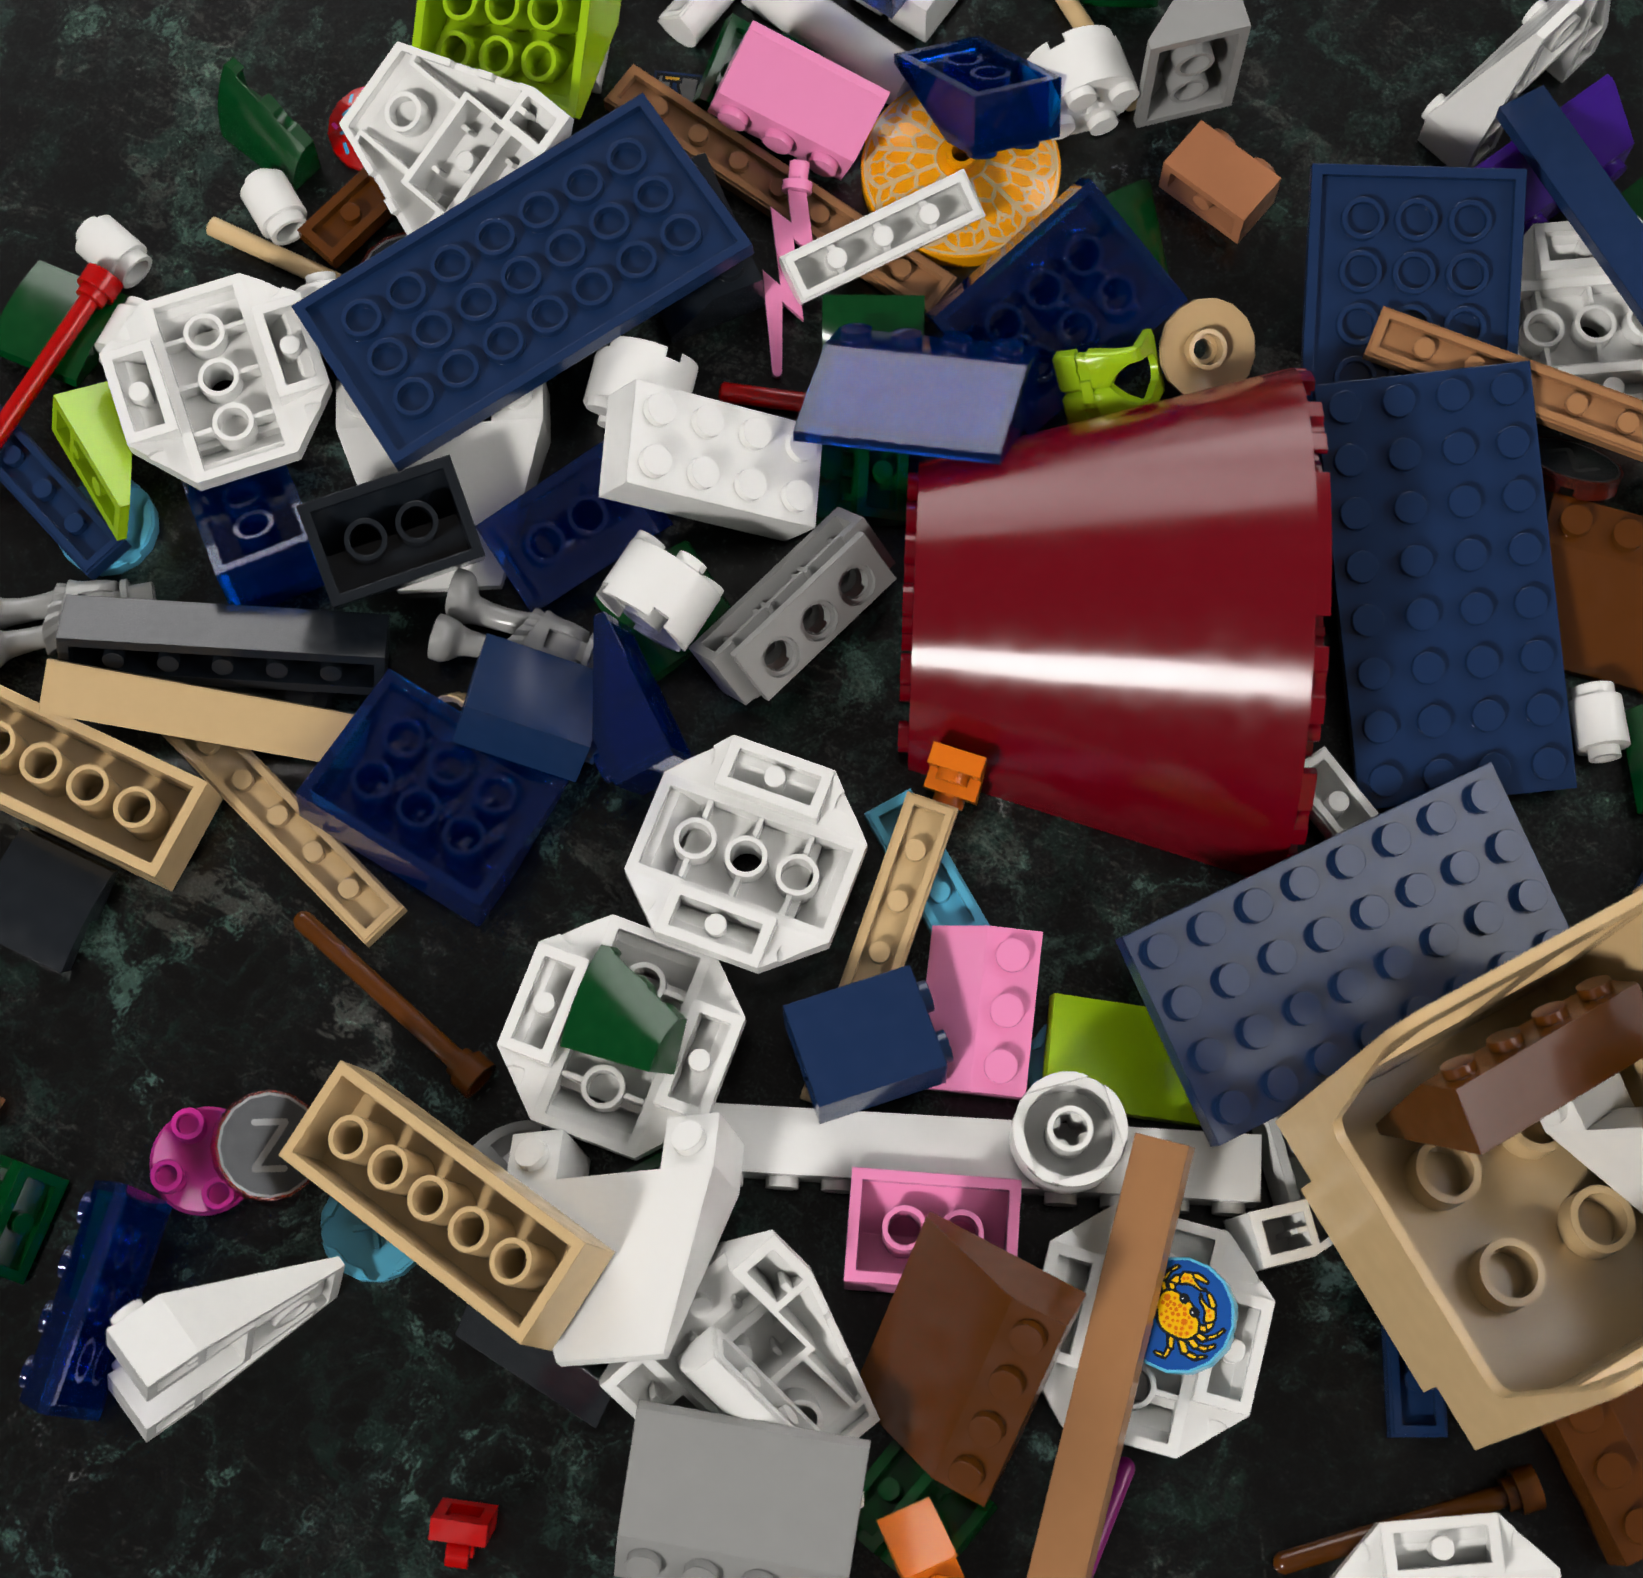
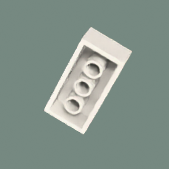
M635 379L608 395L598 497L780 541H787L816 527L823 428Z

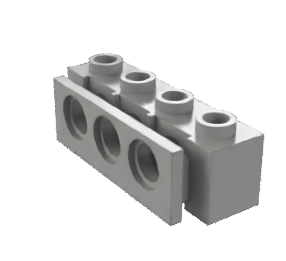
M837 507L689 647V650L725 694L744 705H747L750 701L761 695L769 701L896 580V577L890 570L895 561L864 517Z

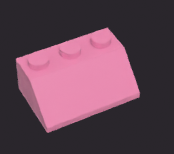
M753 20L732 57L707 112L716 116L725 127L734 131H745L761 139L767 148L776 153L790 154L797 159L808 161L810 163L809 168L816 174L823 177H834L841 181L855 162L888 99L890 91Z
M932 925L926 983L933 999L935 1011L928 1014L935 1032L942 1029L945 1031L954 1060L947 1063L946 1083L925 1090L1021 1100L1027 1089L1043 932L988 925Z
M852 1167L844 1289L894 1293L925 1218L930 1211L1001 1249L1018 1256L1022 1180Z

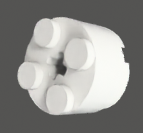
M1088 25L1062 33L1065 42L1051 50L1048 43H1044L1028 57L1022 71L1043 127L1048 138L1051 140H1060L1069 135L1090 131L1091 135L1094 136L1103 135L1111 131L1118 125L1117 116L1126 110L1140 95L1116 35L1114 37L1111 29L1106 26Z
M619 336L610 342V346L605 345L596 351L583 403L586 409L599 415L597 424L605 429L608 395L635 379L693 393L699 369L697 363L683 353L680 363L666 357L668 347L662 344L635 337Z
M639 530L603 581L596 596L617 617L620 618L624 612L629 619L636 623L633 628L647 638L670 650L679 652L682 649L685 652L720 601L724 589L715 581L703 575L707 567L696 557L682 550L675 557L664 550V544L646 531Z
M1057 1072L1035 1082L1019 1101L1010 1127V1148L1020 1171L1037 1188L1057 1194L1082 1193L1103 1182L1119 1162L1128 1137V1121L1120 1099L1106 1085L1104 1086L1099 1081L1079 1072ZM1063 1121H1067L1070 1129L1079 1128L1082 1132L1078 1135L1074 1146H1068L1065 1139L1057 1140L1055 1137Z

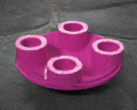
M212 1106L181 1109L174 1114L172 1119L156 1137L150 1154V1181L161 1198L174 1209L194 1216H210L231 1209L247 1196L248 1193L234 1185L221 1167L217 1145L221 1125L229 1115V1110Z

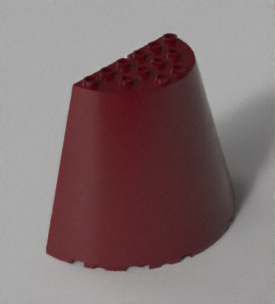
M1287 368L919 462V472H908L901 651H912V653H901L900 701L910 702L909 721L899 720L898 752L908 753V770L927 775L930 767L927 761L933 742H939L987 758L981 793L1246 877L1298 853V845H1305L1309 814L1313 807L1318 775L1317 768L1304 767L1305 757L1312 756L1314 742L1320 741L1321 724H1324L1329 646H1324L1325 627H1323L1324 616H1331L1332 592L1330 472H1322V464L1318 455L1327 454L1328 443L1327 434L1324 432L1322 402L1308 401L1306 396L1311 395V391H1315L1316 381L1310 371H1306V368Z

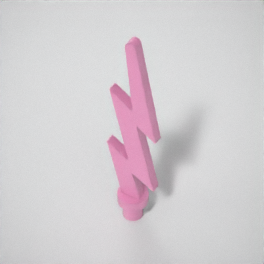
M800 159L790 161L788 178L783 179L782 192L787 194L790 221L770 206L779 283L762 269L771 371L775 379L782 376L783 305L804 322L802 305L795 299L779 263L780 256L795 250L794 243L801 247L813 241L807 196L812 194L813 183L808 180L810 163Z

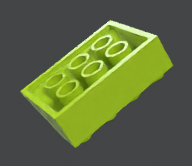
M417 0L412 46L452 59L457 63L475 69L479 68L496 76L535 87L572 118L581 119L617 28L621 0Z

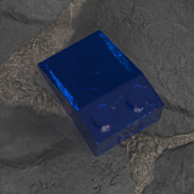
M980 36L894 53V64L943 137L950 144L965 151L968 157L980 160L991 159L997 155L998 151L1010 148L1033 149L1039 146L1040 141L1060 137L1062 77Z
M604 441L475 526L530 612H533L535 608H544L616 562L639 530L646 531L655 537L673 525L666 513L598 497Z
M286 465L203 491L185 482H181L214 573L229 604L271 607L324 586L296 505L302 504Z
M602 611L594 616L592 738L599 752L594 754L593 758L600 774L608 784L614 782L615 786L643 796L658 788L665 771L693 757L632 629Z

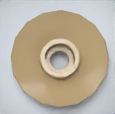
M1218 298L1194 299L1179 307L1165 323L1159 341L1161 368L1167 381L1181 395L1244 380L1249 376L1255 359V335L1248 318L1234 304ZM1201 339L1205 343L1206 352L1199 359L1195 356L1194 347L1196 342Z

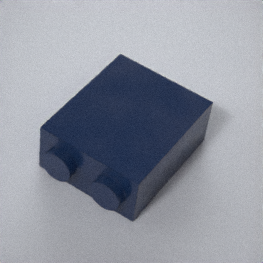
M487 633L473 670L452 742L576 782L584 762L591 765L594 764L602 743L603 734L594 731L596 726L603 728L611 706L612 697L604 695L609 674Z
M910 965L783 1005L784 1025L819 1124L946 1083L947 1063L954 1060L952 1049L945 1031L942 1029L935 1032L928 1014L935 1011L929 987L925 980L916 982Z

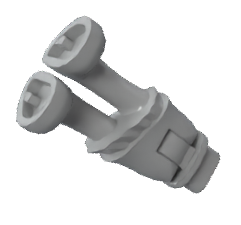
M457 568L447 592L446 615L441 613L437 617L430 635L427 652L428 658L437 662L449 661L460 656L478 658L486 634L468 629L463 624L477 625L512 634L507 639L509 641L608 673L606 686H609L621 648L600 642L599 634L592 633L590 636V632L583 627L555 615L550 610L543 612L541 609L535 608L533 612H525L488 601L479 594L476 576L469 570Z
M127 578L120 579L119 583L113 580L78 581L69 579L67 584L57 583L53 591L22 598L0 597V668L14 657L43 648L46 649L47 655L53 656L57 653L56 634L66 594L156 600L153 582L130 585ZM45 619L43 625L2 631L11 626Z

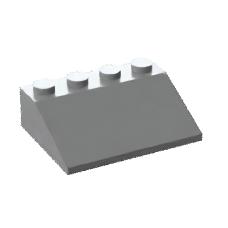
M639 1400L617 1534L614 1576L622 1578H850L871 1440Z

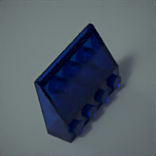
M1080 178L925 315L1024 430L1031 434L1038 431L1064 408L1062 399L1066 393L1059 389L1052 361L1057 351L1078 349V352H1086L1088 348L1133 346L1143 329H1151L1153 331L1183 305L1188 298L1091 179Z
M864 323L843 325L835 331L823 346L793 430V441L1000 465L1037 408L1040 347L1024 346V342L1013 338L998 339L991 343L973 341L972 336L963 333H951L942 337L922 336L920 330L913 328H900L892 332L873 331L870 325Z
M389 668L297 790L296 798L299 815L480 927L510 884L567 787L569 780L452 742L461 712Z
M95 1180L92 1192L87 1191L84 1194L77 1211L76 1220L80 1226L74 1244L66 1247L59 1261L57 1273L61 1281L54 1300L50 1299L44 1306L39 1319L38 1330L42 1333L36 1353L35 1355L31 1354L27 1358L20 1373L19 1386L23 1388L19 1399L20 1402L37 1413L48 1416L100 1421L109 1394L108 1374L114 1371L111 1365L116 1360L107 1346L106 1329L112 1326L110 1319L116 1312L130 1302L142 1297L172 1209L167 1204V1201L130 1185L115 1181Z

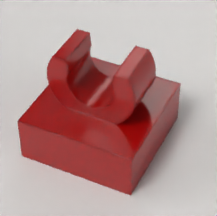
M445 1497L441 1499L430 1519L428 1540L447 1542L444 1566L468 1569L469 1558L474 1557L475 1548H485L496 1528L499 1505Z

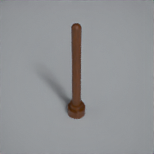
M300 911L295 915L293 924L303 936L447 1066L446 1073L451 1077L449 1083L465 1098H470L484 1087L496 1070V1065L480 1051L473 1053L469 1048L462 1050L312 913Z
M1528 1463L1506 1470V1476L1497 1480V1486L1378 1522L1491 1513L1504 1508L1509 1513L1519 1510L1522 1515L1546 1509V1499L1538 1475L1533 1466ZM1375 1522L1279 1551L1273 1558V1566L1281 1574H1290L1346 1557Z

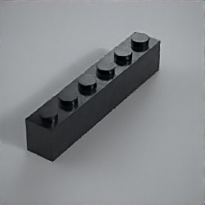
M66 594L56 634L58 660L195 685L385 696L390 654V614Z

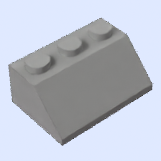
M1243 0L1172 1L1147 42L1139 86L1140 95L1137 98L1133 119L1136 128L1232 105L1251 29V23Z

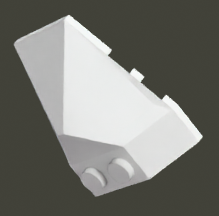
M397 41L344 115L339 125L368 175L372 176L386 198L384 202L390 213L397 217L405 233L409 235L569 138L572 134L574 119L535 87L496 76L491 72L479 68L475 69L457 63L452 59Z
M774 1230L724 1241L716 1247L668 1359L609 1363L599 1379L600 1387L634 1419L639 1400L726 1415L680 1370V1361L688 1346L696 1337L713 1325L715 1328L718 1327L822 1432L859 1438L880 1420L810 1266Z

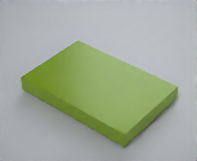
M1059 993L1049 996L1042 1078L1057 1072H1079L1110 1088L1120 1099L1127 1117L1193 1127L1201 1126L1146 1006Z

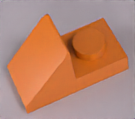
M929 1496L876 1520L900 1578H965L956 1559L958 1555Z

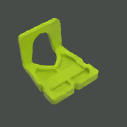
M1143 329L1133 346L1088 348L1086 352H1078V349L1057 351L1052 359L1059 389L1066 393L1062 402L1068 424L1157 402L1165 391L1158 352L1151 329ZM1146 357L1148 358L1151 378L1144 398L1130 395L1114 384L1116 377L1122 369L1129 364L1141 361Z

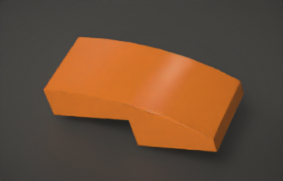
M934 741L927 761L930 767L924 788L934 792L933 800L959 808V811L963 810L965 802L977 806L985 775L987 758Z

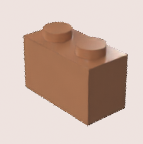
M1201 120L1164 161L1159 187L1238 244L1275 202L1281 177L1276 174L1273 167L1267 161L1259 157L1253 158L1238 147L1228 133L1218 128L1213 129Z

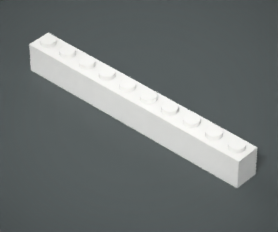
M715 1103L712 1113L720 1112L744 1143L740 1187H743L744 1178L766 1179L765 1188L774 1190H798L799 1181L821 1183L822 1192L850 1194L852 1167L1018 1179L1022 1180L1021 1195L1044 1196V1205L1077 1206V1198L1100 1199L1099 1207L1107 1209L1119 1202L1136 1132L1195 1148L1179 1214L1189 1213V1205L1212 1206V1215L1237 1217L1245 1214L1246 1208H1254L1261 1202L1262 1134L1244 1133L1220 1146L1210 1147L1204 1131L1128 1127V1137L1124 1152L1113 1171L1103 1182L1082 1193L1057 1194L1037 1188L1018 1168L1010 1148L1009 1137L1012 1120L858 1111L819 1124L814 1108ZM1061 1123L1055 1137L1057 1140L1065 1139L1068 1146H1074L1078 1135L1082 1132L1079 1128L1070 1129L1067 1123Z

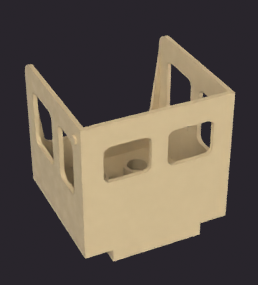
M1643 884L1633 890V894L1432 1002L1393 1025L1275 1121L1311 1180L1310 1183L1300 1189L1304 1197L1307 1199L1423 1393L1437 1387L1474 1450L1606 1402L1643 1384V1214L1545 1132L1540 1120L1483 1155L1380 1135L1376 1123L1421 1083L1440 1073V1065L1459 1055L1473 1054L1487 1045L1486 1039L1491 1034L1506 1028L1519 1027L1532 1019L1531 1013L1533 1010L1550 1002L1567 999L1577 993L1576 986L1586 979L1599 975H1609L1611 980L1638 982L1643 993ZM1642 1058L1619 1072L1635 1107H1643Z

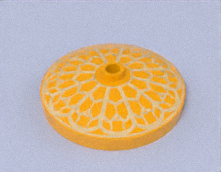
M947 78L928 82L909 90L894 100L879 115L865 141L861 159V184L864 200L869 213H872L965 169L986 216L917 249V251L942 266L972 267L992 263L1017 252L1027 245L1040 232L1049 219L1057 200L1061 176V159L1057 141L1048 138L1037 109L1018 93L1002 85L974 78Z

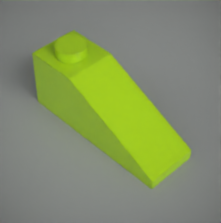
M108 381L53 395L52 431L116 540L126 539L130 509L132 452L127 445Z

